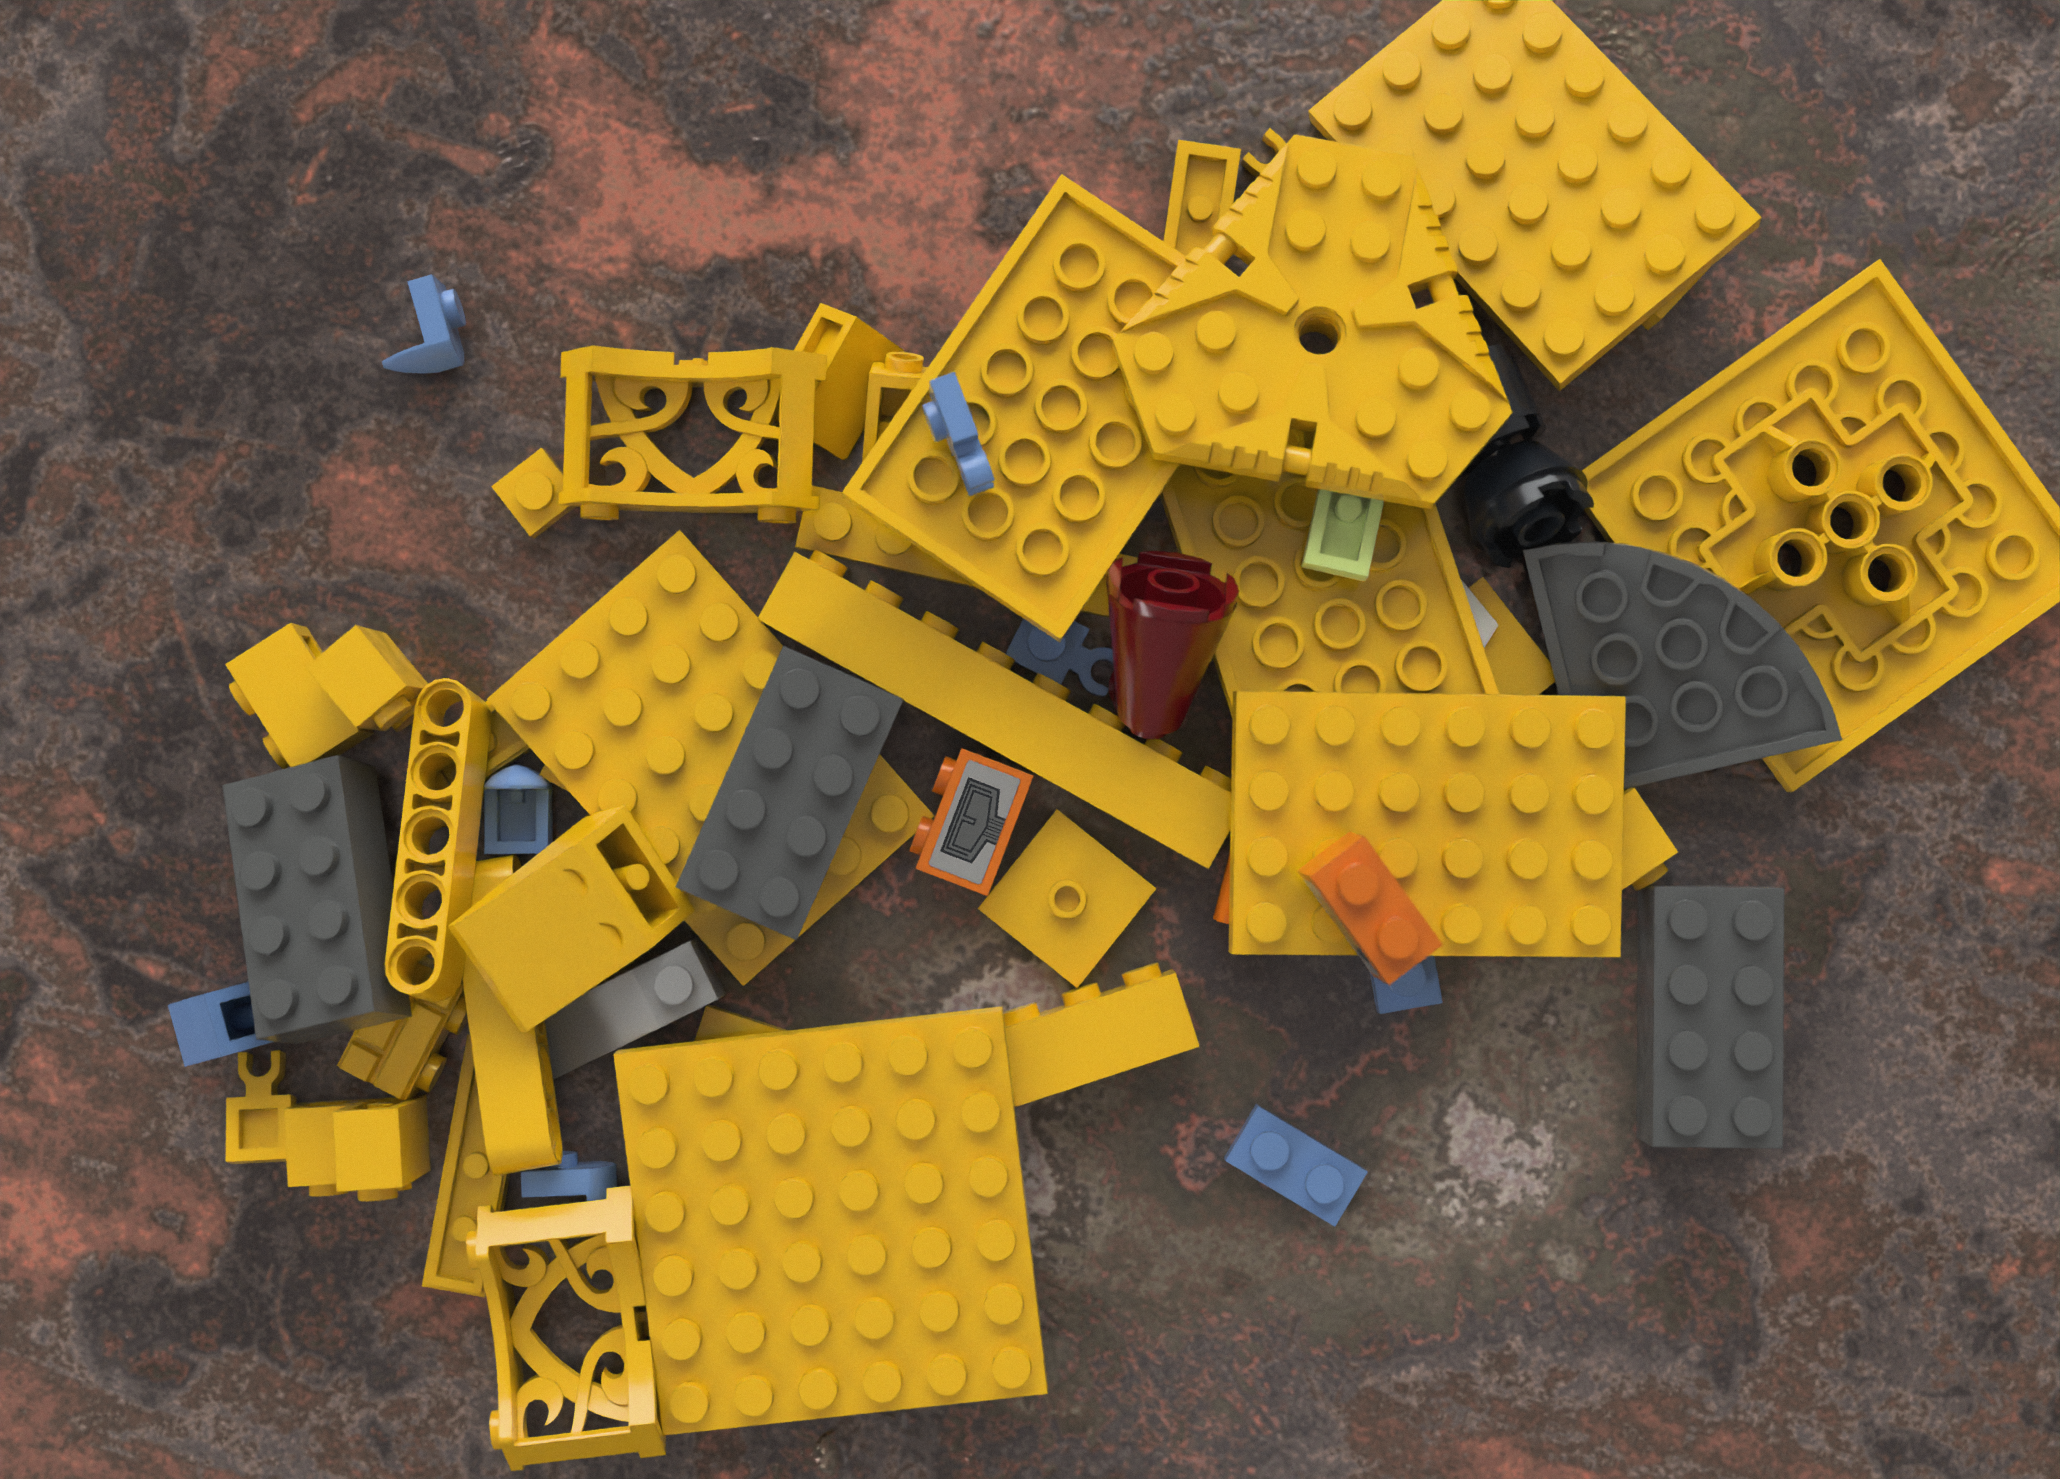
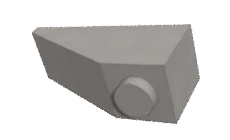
M700 939L691 940L584 993L545 1019L553 1078L556 1079L725 996L726 992Z

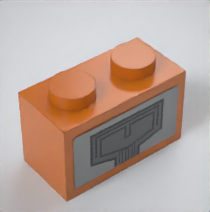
M961 748L957 760L945 756L932 792L943 796L934 820L922 816L909 852L920 855L915 869L988 896L1034 775Z
M1349 831L1297 870L1371 974L1388 985L1392 984L1443 945L1365 836Z

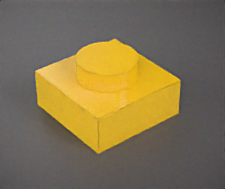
M543 448L537 450L491 486L528 535L534 539L575 508L574 506L558 505L559 492L563 491V472Z

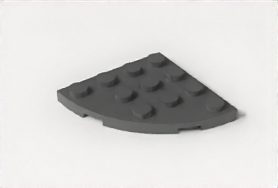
M1596 541L1564 542L1523 550L1558 695L1626 696L1624 789L1842 740L1831 703L1816 672L1800 647L1773 616L1749 595L1724 578L1690 561L1673 555L1622 543Z

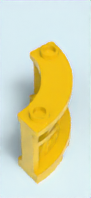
M594 345L561 352L560 378H566L563 491L559 492L558 505L580 507V518L590 520H618L619 510L685 513H758V522L778 524L796 523V512L819 510L820 497L811 496L815 382L826 381L827 355L771 347L748 351L708 352V360L703 358L679 360V365H674V352L631 350ZM592 381H596L599 395L611 423L591 426ZM704 387L707 404L714 416L722 424L742 433V435L716 464L693 478L671 462L654 444L647 433L664 429L674 423L687 408L692 388ZM651 389H661L666 396L665 407L654 415L638 419L634 410L640 412L653 410L645 404V394ZM742 389L746 391L747 400L739 409L746 413H753L750 421L738 418L728 410L727 402L729 396L736 390ZM780 407L779 427L772 426ZM620 437L626 447H617L609 450L601 458L600 464L606 467L613 463H621L626 473L623 481L611 486L589 484L590 441ZM765 439L779 441L778 465L772 455L760 449ZM770 465L778 469L777 488H762L759 485L758 474L763 467ZM652 474L676 493L643 491L647 487ZM735 477H737L738 484L744 492L714 494L730 483Z
M630 1185L607 1188L606 1199L502 1212H494L492 1205L478 1206L477 1230L468 1231L466 1248L470 1268L472 1270L479 1269L494 1339L499 1410H492L490 1413L489 1428L493 1449H502L511 1471L525 1470V1465L638 1452L640 1458L666 1455V1435L663 1436L652 1346L651 1340H647V1336H650ZM589 1236L572 1246H569L566 1240L567 1238ZM548 1241L556 1257L549 1262L548 1256L542 1249L525 1243ZM525 1244L522 1250L528 1254L530 1258L529 1264L522 1266L513 1263L507 1256L504 1246ZM587 1263L586 1269L591 1279L597 1270L609 1271L614 1279L613 1286L606 1290H598L589 1283L580 1267ZM566 1277L573 1290L586 1303L603 1311L621 1313L622 1318L621 1325L609 1329L593 1343L583 1361L580 1373L560 1360L532 1329L536 1316L545 1300ZM512 1285L528 1287L515 1307ZM606 1352L619 1354L624 1361V1371L619 1374H613L605 1367L601 1375V1384L595 1382L594 1375L600 1356ZM522 1358L537 1373L524 1384ZM566 1398L575 1403L571 1433L528 1437L526 1419L527 1408L530 1402L542 1400L547 1404L549 1414L545 1425L555 1420ZM589 1411L614 1420L629 1422V1426L583 1431Z

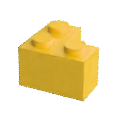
M417 1095L406 1101L396 1097L301 1102L284 1109L288 1187L309 1186V1196H333L345 1194L349 1191H357L358 1201L394 1199L398 1197V1191L412 1189L413 1181L431 1171L427 1095Z

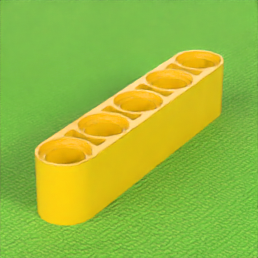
M448 678L437 679L427 684L418 694L415 704L385 957V973L390 984L399 992L431 1003L444 1001L451 997L460 987L463 978L466 952L450 931L448 925L471 908L491 730V711L486 702L458 681ZM463 701L464 710L460 719L453 725L444 727L443 718L446 710L452 704ZM455 763L457 773L454 781L445 789L437 790L436 780L438 774L447 765ZM447 826L449 828L447 845L440 852L431 854L429 842L432 835L438 829ZM440 890L442 894L440 909L434 916L424 919L422 905L425 898L433 891ZM432 954L435 965L433 974L427 981L418 985L414 974L416 965L421 958Z
M516 854L476 861L471 907L522 867ZM466 954L462 980L484 1142L489 1166L493 1174L498 1176L559 1165L562 1163L563 1146L545 1020L528 1032L521 1033Z

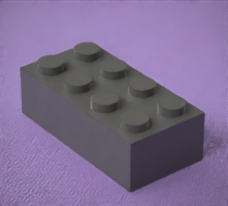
M783 646L675 887L797 940L904 699Z
M336 755L222 785L256 1039L298 1044L412 1017L409 995L399 992L394 988L385 973L393 882L376 767Z
M1648 885L1638 890L1636 1138L1652 1147L1783 1149L1784 888L1729 885Z

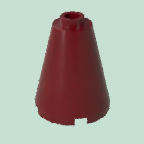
M1144 551L1139 552L1138 561L1135 564L1122 567L1123 557L1114 560L1108 570L1106 586L1118 717L1136 736L1146 739H1159L1166 734L1175 732L1181 727L1237 606L1239 588L1235 579L1228 573L1225 583L1210 575L1212 563L1204 559L1177 552Z

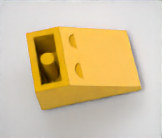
M626 805L595 812L592 815L587 814L448 925V928L522 1033L528 1032L650 950L695 910L682 890L675 887L677 882Z

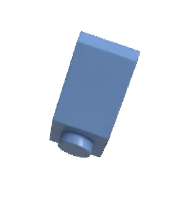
M249 982L168 1005L185 1067L275 1042L256 1039Z

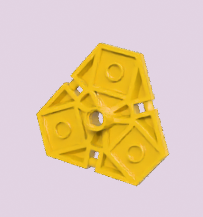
M1294 135L1264 168L1259 177L1249 185L1244 194L1234 202L1228 212L1213 226L1211 236L1214 238L1204 249L1195 247L1183 263L1173 271L1167 281L1157 289L1152 298L1142 306L1113 339L1112 348L1153 459L1278 482L1281 471L1307 475L1306 487L1431 509L1506 423L1512 414L1510 404L1495 365L1489 356L1488 347L1481 335L1478 321L1474 317L1468 295H1459L1453 280L1458 273V269L1453 256L1449 252L1448 243L1441 231L1440 222L1434 213L1433 204L1413 155ZM1233 254L1249 266L1240 277L1224 265ZM1428 288L1434 303L1416 309L1411 294ZM1308 332L1322 333L1332 341L1334 350L1327 354H1313L1301 345L1299 338ZM1289 428L1314 432L1312 448L1307 449L1287 445Z

